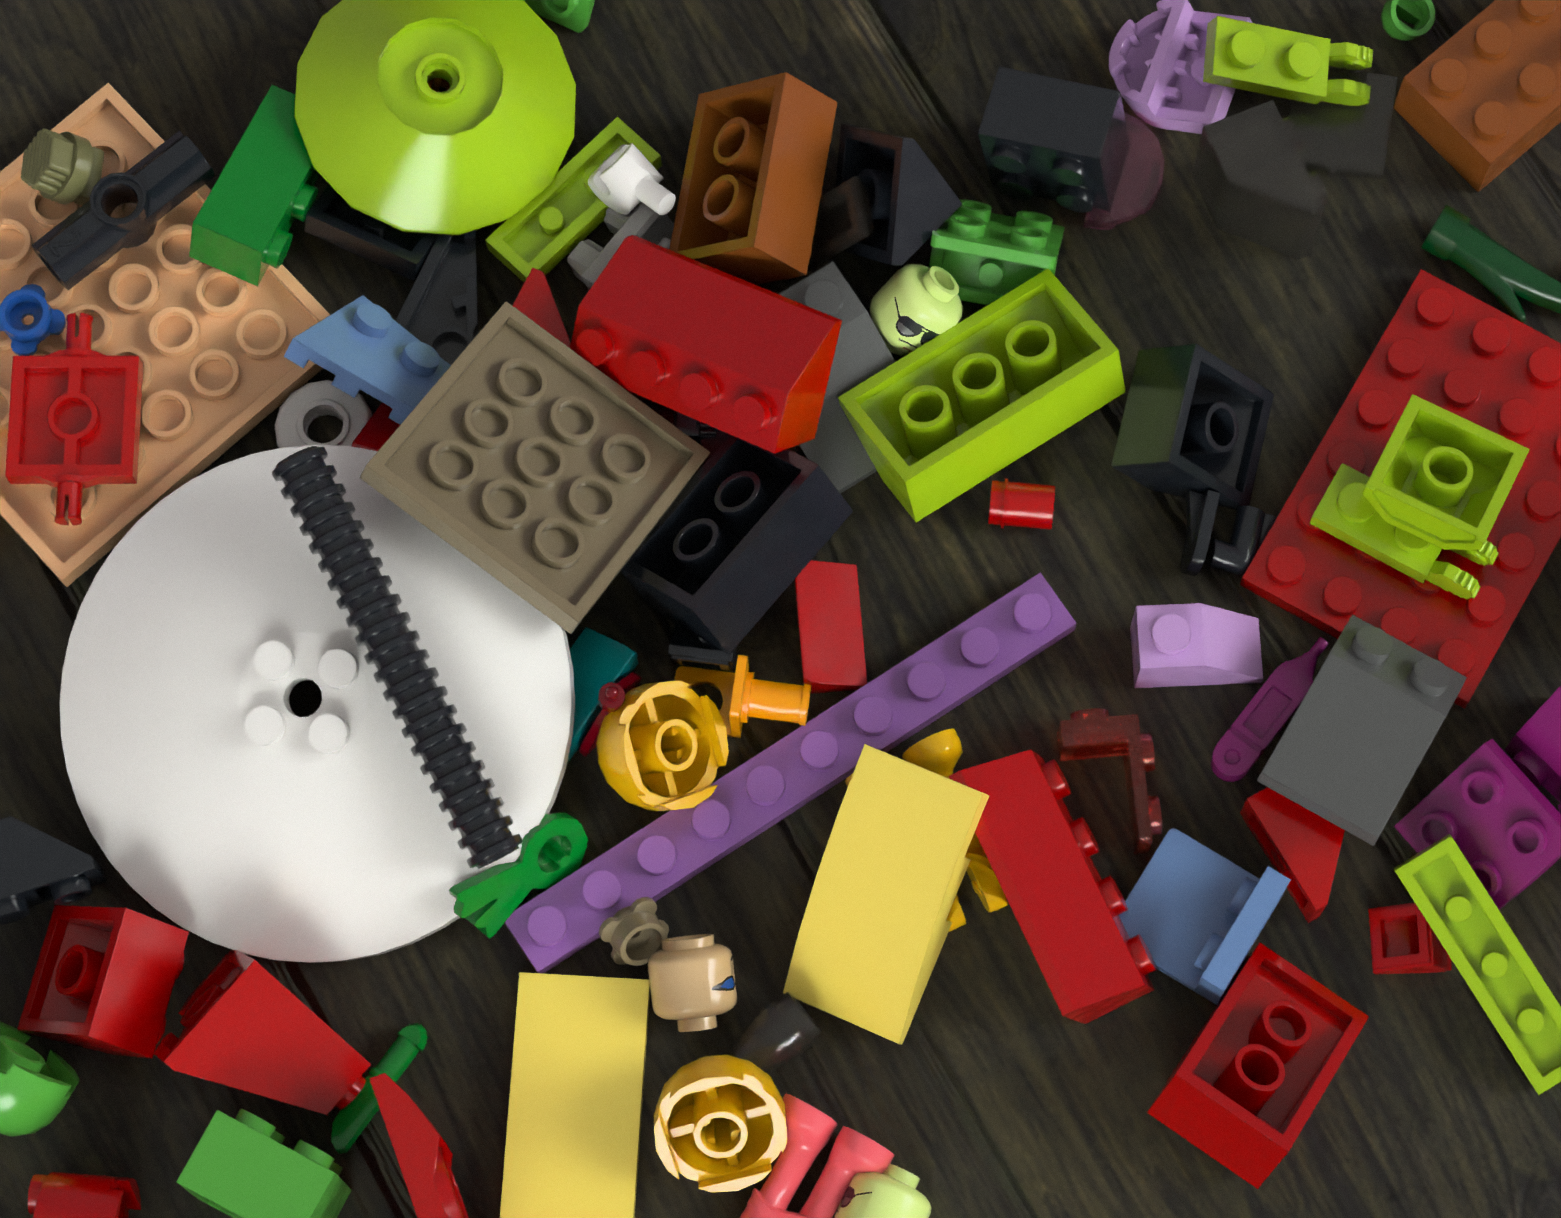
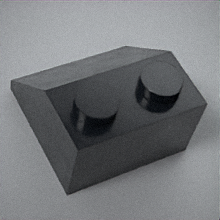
M1197 344L1139 350L1111 466L1153 491L1186 498V493L1189 490L1200 494L1210 490L1220 493L1218 506L1235 510L1239 506H1249L1274 393Z

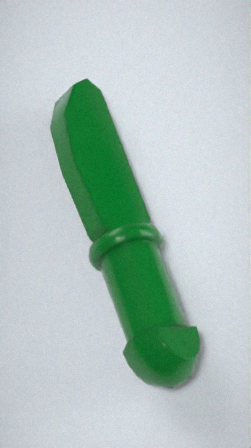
M412 1023L401 1028L397 1033L398 1037L376 1067L369 1069V1076L365 1078L366 1083L360 1093L351 1103L340 1109L333 1122L331 1142L338 1154L348 1152L379 1110L369 1078L386 1073L396 1083L419 1052H423L428 1036L426 1029L421 1024Z

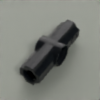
M178 131L125 173H111L101 178L93 187L88 202L31 246L58 282L67 290H70L122 248L138 247L147 242L154 234L157 221L215 177L214 171L193 142ZM123 203L137 204L136 209L130 215L124 218L111 217L112 212L117 206Z

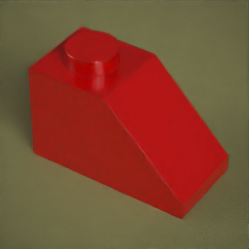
M1266 787L1246 799L1240 814L1274 869L1291 879L1287 890L1307 922L1310 923L1320 917L1328 904L1345 830Z

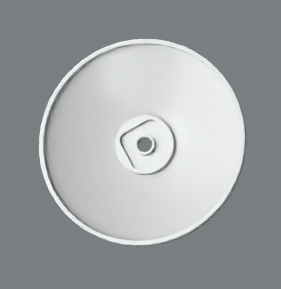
M317 444L277 448L250 454L219 465L191 479L163 498L141 517L114 547L97 572L81 603L68 641L62 669L60 691L61 740L66 769L77 804L91 834L109 862L125 881L160 913L182 928L214 944L234 951L238 950L247 955L277 961L307 963L350 961L384 954L413 944L447 927L460 918L454 913L453 907L456 898L450 895L449 889L493 866L515 862L520 856L522 843L518 845L519 849L479 869L477 867H469L467 859L472 856L468 848L460 849L457 842L462 836L458 830L451 831L448 822L452 820L449 811L444 813L441 811L439 803L443 799L440 793L433 794L429 786L434 781L430 774L425 776L422 774L420 767L424 764L421 756H413L411 748L415 743L412 737L404 738L401 730L406 725L403 719L395 720L392 711L397 707L393 700L388 702L385 700L383 692L387 690L384 682H376L374 673L378 670L375 664H367L364 658L368 653L366 646H358L355 641V637L359 632L356 627H348L346 618L350 614L347 609H339L336 601L341 596L338 590L330 591L327 582L331 579L329 572L321 573L318 563L322 558L320 554H312L309 549V544L313 542L311 536L302 535L299 527L303 524L301 517H293L290 508L294 503L292 499H284L281 490L285 487L283 481H275L272 476V471L280 461L308 447H325L328 456L324 459L326 466L334 465L337 475L333 480L335 484L342 483L344 485L346 493L342 498L344 502H352L355 507V512L351 515L353 520L362 521L365 529L361 532L363 539L370 538L374 545V548L370 551L372 557H380L383 562V566L379 569L381 575H389L392 580V585L388 588L390 593L399 594L402 602L397 606L400 613L408 612L411 621L407 624L409 631L417 630L420 640L416 644L419 650H427L429 658L425 662L428 668L435 667L439 676L434 680L438 687H446L448 695L444 697L447 705H455L457 714L453 718L456 724L464 723L467 731L462 736L465 742L473 741L476 750L472 752L475 761H483L485 769L481 773L484 779L491 778L495 786L490 791L494 798H502L504 805L499 809L503 817L511 816L513 824L509 826L512 835L520 834L522 840L529 833V830L539 825L543 817L547 813L549 814L556 800L568 762L573 737L575 711L573 665L566 631L360 479L365 466L378 451L352 446ZM312 680L319 686L322 692L320 707L314 714L308 717H298L290 708L289 696L291 690L302 681Z

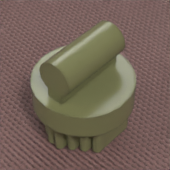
M48 129L39 130L37 136L33 138L28 148L24 150L21 179L31 188L40 191L41 195L46 199L64 205L74 201L76 204L83 206L90 200L93 187L102 177L104 151L92 147L86 138L70 132L58 134Z

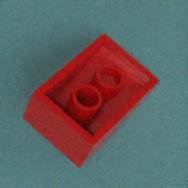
M1259 942L1171 1073L1147 1113L1258 1189L1290 1151L1369 1016Z

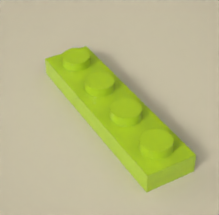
M1448 834L1393 869L1533 1088L1540 1095L1561 1082V1006L1452 836Z

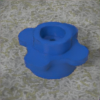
M27 284L23 286L20 290L7 295L0 305V331H4L11 339V348L19 356L33 355L37 351L40 342L50 335L61 334L66 327V318L63 312L50 307L45 299V292L39 285ZM29 315L34 317L32 324H23L24 317Z

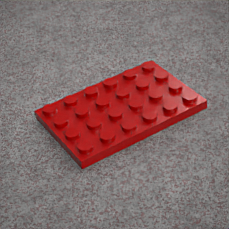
M1421 269L1243 575L1240 586L1337 639L1352 615L1374 627L1382 629L1392 637L1467 677L1454 701L1455 704L1465 709L1561 538V343ZM1412 394L1530 449L1486 539L1496 546L1499 553L1493 565H1479L1451 550L1444 549L1441 550L1436 561L1451 563L1478 580L1481 587L1474 599L1466 600L1465 598H1460L1427 580L1421 583L1309 524L1342 463L1368 477L1371 476Z

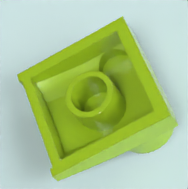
M1412 394L1362 494L1385 522L1444 550H1481L1530 449Z

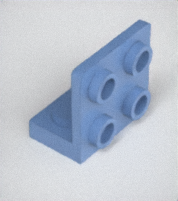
M1172 828L1165 835L1126 899L1128 911L1120 914L1119 917L1129 938L1138 934L1142 937L1158 970L1217 1005L1282 898L1291 879L1269 866L1259 879L1181 831Z

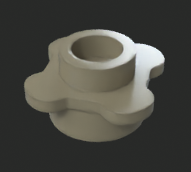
M642 897L635 900L632 906L620 909L613 917L607 918L601 924L599 936L604 942H610L613 948L611 958L615 963L619 965H643L648 963L651 955L662 950L661 940L667 939L669 926L664 920H658L655 914L657 904L652 898Z

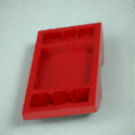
M386 1073L369 1078L417 1218H469L451 1170L453 1154L439 1132L411 1097Z

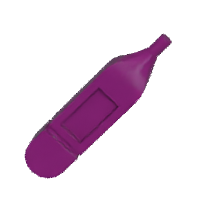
M1320 637L1308 652L1279 665L1234 721L1230 730L1228 729L1216 744L1211 755L1210 766L1213 773L1219 779L1227 782L1241 780L1295 713L1313 683L1318 657L1328 645L1325 639Z

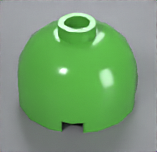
M0 1021V1134L7 1136L33 1134L49 1125L64 1108L80 1079L75 1070L52 1050H50L45 1063L44 1058L38 1052L25 1044L31 1036Z

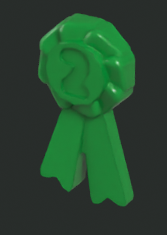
M565 812L547 813L540 824L529 830V833L523 837L520 856L515 862L493 866L449 889L450 895L456 898L453 907L454 913L460 918H466L489 939L493 937L533 888L549 889L579 869L588 842V837L582 824Z

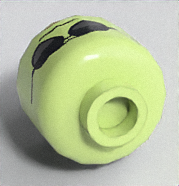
M906 264L899 269L874 295L870 305L872 321L889 351L899 356H906L961 322L963 306L958 295L959 286L951 274L938 266L929 268L922 264Z
M889 1164L882 1174L878 1172L857 1173L851 1180L834 1218H929L931 1205L925 1195L916 1190L920 1180L919 1177L903 1168Z

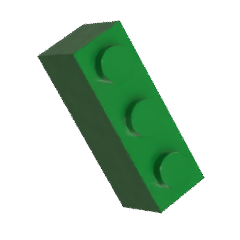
M271 85L193 221L189 257L257 287L269 265L278 269L284 261L293 236L288 231L295 219L302 222L305 221L306 214L314 205L318 194V188L314 184L320 175L311 163L294 118L295 94L275 85Z

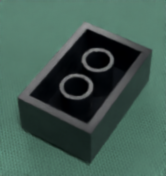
M729 435L686 484L620 571L653 610L730 654L832 537L853 510L818 464L789 449L774 454Z

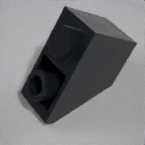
M12 816L0 819V925L21 920L30 914L29 907L53 900L54 904L57 905L82 900L92 894L91 887L107 882L104 870L92 856Z

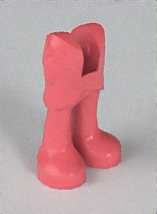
M786 1093L782 1098L786 1114V1147L783 1153L782 1150L780 1151L772 1171L761 1190L753 1189L751 1197L747 1201V1207L740 1218H833L853 1177L857 1173L878 1172L882 1174L888 1168L895 1155L867 1136L843 1126L834 1142L827 1163L800 1212L787 1211L786 1209L816 1157L828 1143L837 1127V1123L822 1111Z

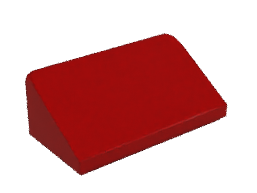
M811 560L794 579L803 685H811L810 694L858 690L867 684L857 565Z

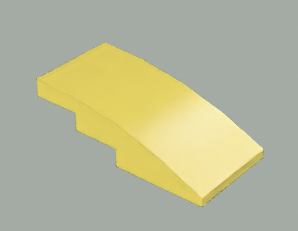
M864 744L815 877L796 940L783 993L902 1045L952 925V922L946 919L971 859L966 858L965 855L990 795Z

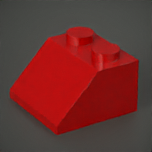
M55 905L17 1030L113 1055L153 1058L156 1044L160 1041L165 1031V1013L175 980L179 977L184 966V948L189 932L128 908Z

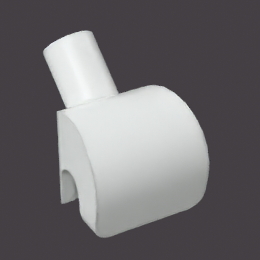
M633 143L619 146L588 178V185L595 195L605 205L620 214H629L640 202H643L659 215H665L673 208L676 201L675 195L659 184L664 177Z

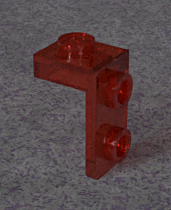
M1101 708L1083 709L1071 713L1070 720H1062L1059 724L1057 733L1059 761L1123 756L1134 854L1148 853L1152 844V835L1162 834L1159 797L1147 796L1145 772H1152L1155 769L1151 733L1140 734L1138 714L1109 716L1108 710Z

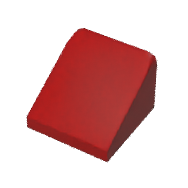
M1415 902L1368 909L1374 974L1438 973L1452 970L1450 956Z

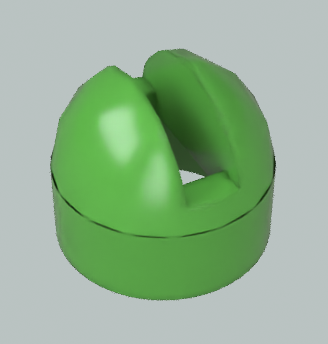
M1387 0L1380 16L1383 29L1390 37L1400 41H1409L1427 33L1434 24L1435 8L1432 1ZM1399 19H1402L1410 24H1414V28L1412 29Z

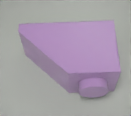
M1202 603L1136 606L1130 626L1134 688L1262 683L1263 670L1258 618Z

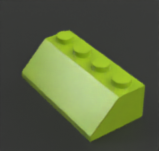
M1046 269L838 397V400L881 479L913 520L918 522L1126 391L1118 348L1049 269Z

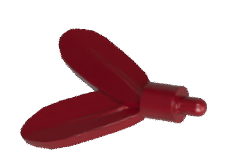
M635 672L628 674L618 683L610 682L601 687L598 702L602 710L579 748V752L585 757L596 747L599 729L604 717L618 710L625 701V694L634 689L642 678Z

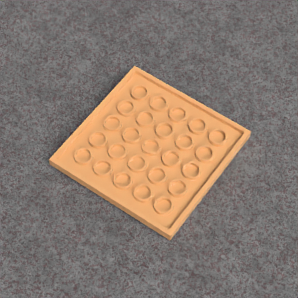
M109 83L50 130L58 134L70 132L89 140L92 147L103 150L104 161L101 178L111 173H125L165 142ZM23 152L0 171V305L7 295L20 290L23 286L27 284L39 285L44 290L45 299L50 307L62 311L65 318L71 313H76L79 320L80 313L89 314L94 317L91 350L107 356H139L143 362L137 484H97L84 488L81 512L82 523L73 526L69 520V526L60 525L54 522L57 488L47 484H10L5 477L13 356L19 355L15 354L12 350L11 339L4 331H0V515L56 577L68 587L113 549L133 525L158 502L191 479L197 477L279 407L293 391L302 387L323 369L310 360L302 368L286 359L284 355L294 337L330 316V314L282 264L278 269L269 265L257 287L189 257L193 221L211 192V189L206 184L159 219L154 234L147 242L138 247L122 248L74 287L67 290L51 274L31 245L74 213L81 205L76 204L74 201L64 205L46 199L41 195L40 191L31 188V186L21 179ZM123 203L114 209L111 217L124 218L136 209L137 204ZM30 315L24 317L23 324H32L34 317ZM67 321L66 327L61 334L48 336L38 344L37 351L31 356H45L66 349Z

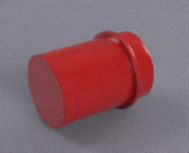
M1005 478V481L992 480L988 524L1001 525L1000 528L1004 529V526L1051 530L1055 486L1009 482L1008 478Z

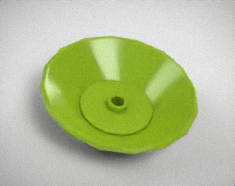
M341 0L320 18L297 63L294 118L313 167L351 208L402 232L461 235L511 219L552 184L574 139L576 83L557 35L524 0ZM434 78H442L449 83L450 88L444 92H436L429 87L428 82Z

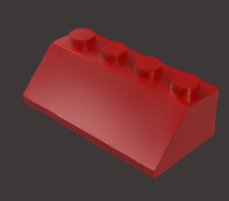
M630 235L621 243L579 304L570 349L624 389L775 454L815 439L842 320L635 235Z
M1030 749L966 768L950 775L949 779L990 795L975 833L1062 1016L1087 1024L1154 991V986L1148 974L1157 970L1155 962L1142 937L1138 934L1129 938L1119 915L1128 911L1126 902L1112 876L1109 875L1101 879L1092 861L1091 856L1100 852L1099 847L1084 818L1080 817L1073 821L1062 799L1070 795L1071 790L1057 762L1053 759L1045 763L1040 755Z

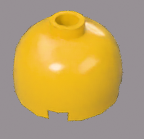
M678 680L641 685L627 692L623 705L618 710L604 717L596 742L598 764L607 783L626 802L653 811L694 808L709 798L718 786L711 784L716 778L718 767L726 766L729 750L726 726L716 704L707 695L698 696L692 689L687 687L691 684Z
M727 1054L699 1058L680 1067L663 1086L654 1112L656 1152L669 1173L678 1179L680 1173L687 1179L697 1181L698 1189L715 1193L739 1191L763 1180L772 1171L771 1163L779 1156L781 1150L782 1153L784 1152L786 1147V1114L782 1096L772 1078L748 1060Z

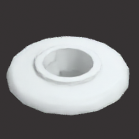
M324 380L307 383L293 391L279 408L275 422L277 446L279 448L317 444L351 446L354 439L372 417V410L360 393L353 398L331 385L333 381ZM320 416H336L343 421L341 433L330 442L318 443L308 437L309 425Z

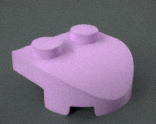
M1188 0L1158 1L1156 3L1157 11L1145 16L1137 23L1129 19L1121 27L1110 49L1109 71L1118 91H1120L1130 109L1147 124L1166 130L1218 137L1236 88L1203 82L1207 23L1216 16L1253 22L1250 17L1194 11Z

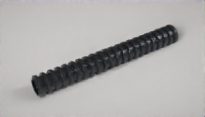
M312 446L300 450L280 461L272 471V476L275 481H283L285 487L281 490L284 499H292L294 505L290 508V511L294 518L301 517L303 524L299 529L302 535L311 536L313 542L309 544V549L312 554H320L322 560L318 563V567L321 573L329 572L331 579L327 582L330 591L338 590L341 597L337 599V605L339 609L348 610L350 615L346 618V623L349 628L356 627L359 632L355 637V641L358 646H366L368 653L364 658L368 665L375 664L378 670L374 673L376 682H384L387 690L383 692L385 700L387 702L393 700L397 707L392 711L395 720L403 719L406 725L401 730L404 738L412 737L415 743L411 748L413 756H421L424 764L420 767L424 776L430 774L434 781L429 786L433 794L440 793L443 801L439 803V807L443 813L449 811L452 820L448 822L451 831L458 830L462 836L457 842L460 849L468 848L472 856L467 859L469 867H477L479 869L519 849L518 845L523 840L520 834L512 835L509 826L513 824V820L510 815L503 817L499 808L504 805L501 797H493L490 790L494 788L495 784L491 778L484 779L481 771L485 769V765L482 760L475 761L472 752L476 750L473 741L465 742L462 734L467 729L464 723L456 724L453 716L457 714V709L454 704H446L444 697L448 695V691L445 686H437L434 679L439 676V673L435 667L428 668L425 661L429 658V654L426 649L419 650L416 644L420 640L417 630L409 631L407 624L411 621L408 612L400 613L397 606L402 602L399 594L390 593L388 588L392 585V580L389 575H381L379 569L383 566V562L380 557H372L370 551L374 548V545L370 538L363 539L361 532L365 528L362 521L353 520L351 515L355 512V507L352 502H344L342 496L346 493V489L342 483L335 484L333 478L337 475V471L334 465L326 466L324 459L328 454L325 447Z

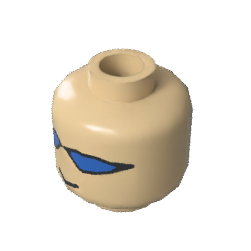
M714 934L687 935L661 940L662 950L655 952L648 960L649 983L654 1013L666 1020H677L679 1032L716 1028V1015L728 1012L737 1003L731 950L724 945L715 944Z

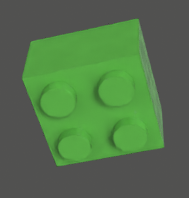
M241 1108L235 1119L219 1110L215 1112L176 1181L198 1200L232 1218H337L352 1191L339 1177L343 1168L333 1162V1157L302 1140L297 1142L294 1150L284 1146L282 1143L285 1137L275 1131L276 1127Z

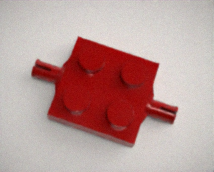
M76 313L67 315L66 349L45 356H13L5 477L10 484H47L57 488L54 522L69 526V520L73 526L82 523L81 512L84 488L97 484H137L143 362L139 356H107L91 350L94 317L85 313H80V320Z

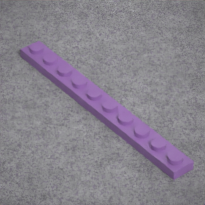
M1040 572L808 721L806 726H801L712 783L711 785H718L713 794L694 808L668 811L516 909L505 921L507 928L537 973H546L600 938L599 928L607 918L613 917L620 909L632 906L635 900L642 897L652 898L656 902L846 779L854 772L864 744L883 752H888L1075 631L1077 623Z

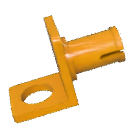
M738 655L735 673L680 666L676 670L675 681L681 680L691 684L687 686L690 689L699 684H709L720 691L723 703L719 712L726 726L727 737L741 738L743 723H748L749 717L799 723V725L806 726L811 685H796L754 679V673L749 672L748 656Z

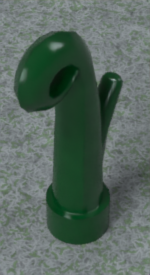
M1445 205L1423 242L1422 249L1445 262L1450 259L1469 272L1490 291L1509 316L1522 323L1525 322L1526 316L1516 295L1538 306L1561 314V282L1536 269L1469 223L1471 218Z

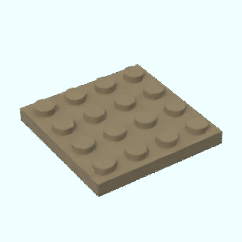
M506 301L367 463L360 479L568 633L572 634L686 484L700 469L710 452Z

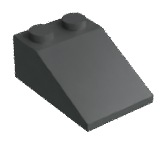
M831 262L779 293V295L842 320L815 439L793 447L797 454L818 464L841 494L877 472L841 408L838 397L893 364L895 360L869 313L835 263Z
M1352 615L1257 781L1374 846L1467 677L1392 637L1382 629L1374 627Z

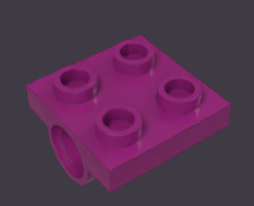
M1493 739L1485 742L1394 826L1417 853L1450 834L1499 910L1530 886L1561 858V814Z

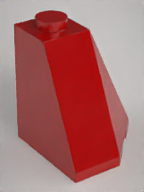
M232 949L191 993L181 1008L179 1014L183 1017L180 1023L185 1028L179 1038L170 1032L162 1039L154 1053L174 1071L325 1115L334 1106L338 1109H343L355 1099L366 1083V1079L362 1075L371 1065L370 1062L255 959Z

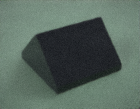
M841 124L830 248L889 265H903L932 236V232L937 231L962 203L913 138L852 124Z

